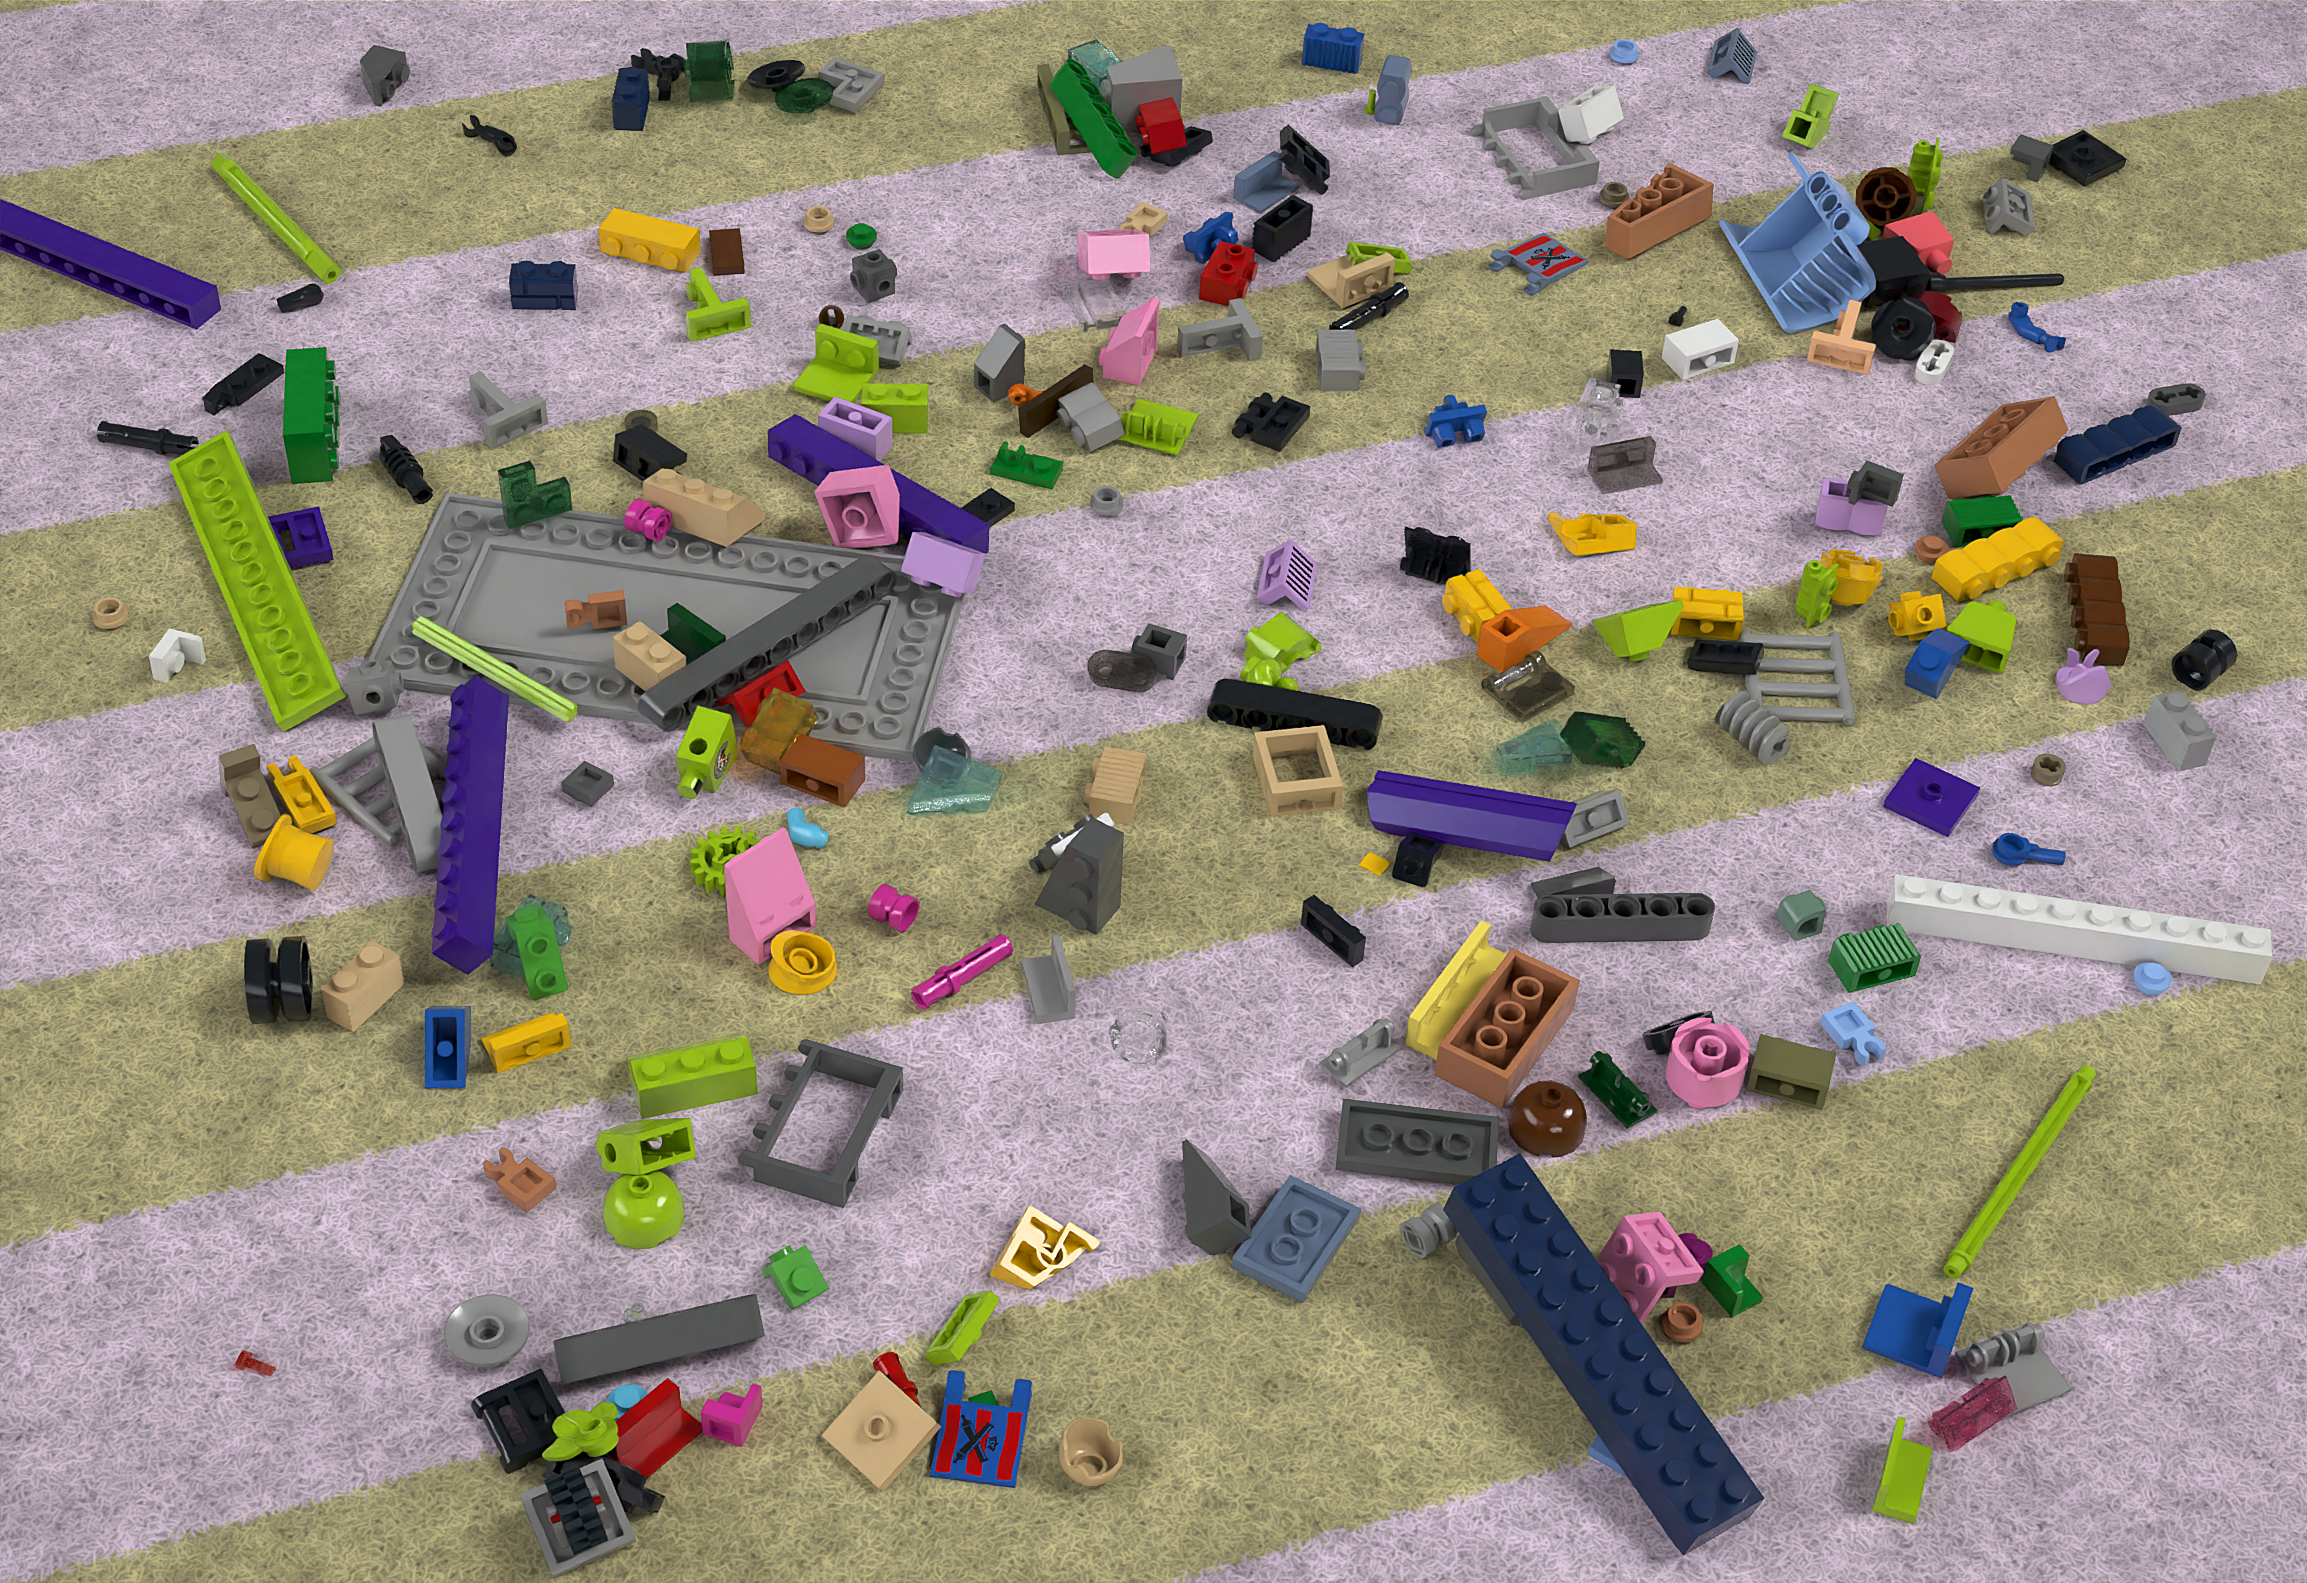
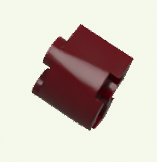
M1923 291L1920 296L1914 297L1924 302L1933 315L1937 324L1934 338L1956 343L1962 324V312H1958L1957 307L1951 303L1952 298L1936 291ZM1907 322L1905 325L1899 324L1896 328L1908 331L1910 323Z

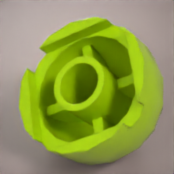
M655 1170L642 1175L622 1174L611 1184L605 1194L603 1208L604 1225L606 1230L620 1245L632 1249H651L659 1246L660 1242L667 1240L669 1237L670 1239L675 1237L684 1224L685 1206L682 1194L677 1184L663 1172Z

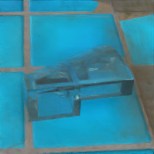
M1556 719L1548 720L1493 747L1500 776L1535 774L1536 766L1571 763L1573 755L1566 733Z
M935 745L915 788L907 814L912 816L926 812L954 814L958 811L987 813L1001 784L1002 772Z

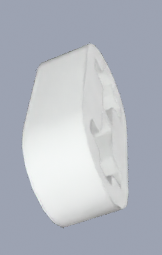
M1932 340L1917 361L1914 373L1915 379L1926 385L1939 384L1951 364L1954 354L1953 346L1943 340Z

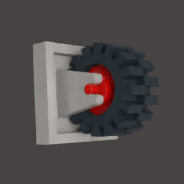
M603 1459L581 1468L576 1466L544 1480L545 1484L520 1494L521 1501L553 1579L636 1542L635 1535Z

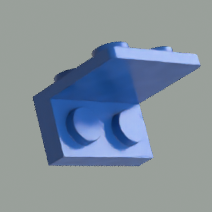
M1958 1282L1953 1297L1944 1295L1942 1302L1939 1303L1891 1284H1886L1864 1340L1863 1348L1942 1379L1974 1288Z

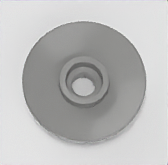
M495 1294L481 1295L468 1299L453 1310L446 1321L444 1337L448 1350L459 1361L476 1367H490L512 1359L523 1349L529 1337L530 1324L526 1311L513 1299ZM486 1335L495 1336L491 1339H482Z

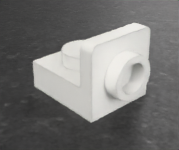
M170 628L149 655L153 679L165 683L168 682L174 672H180L184 665V660L203 664L206 661L203 641L200 636Z

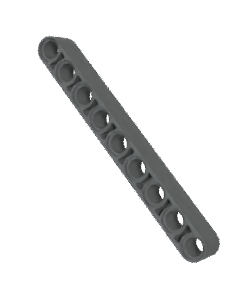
M866 554L649 688L638 702L639 712L663 731L670 732L692 719L697 706L710 708L717 703V699L767 668L783 662L887 596L896 585L897 574L872 555Z

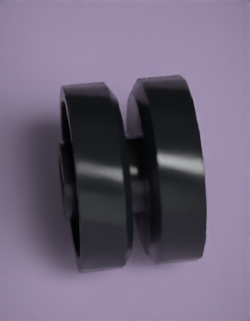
M291 936L282 938L278 947V956L276 948L269 938L247 940L244 955V980L247 1009L252 1024L275 1022L279 1014L280 1005L282 1013L288 1022L310 1020L313 973L306 937Z

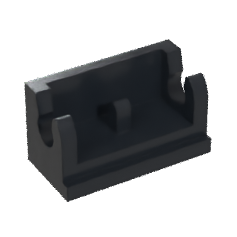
M640 424L615 434L613 462L641 481H645L662 468L673 470L676 466H681L687 462V453L644 424Z

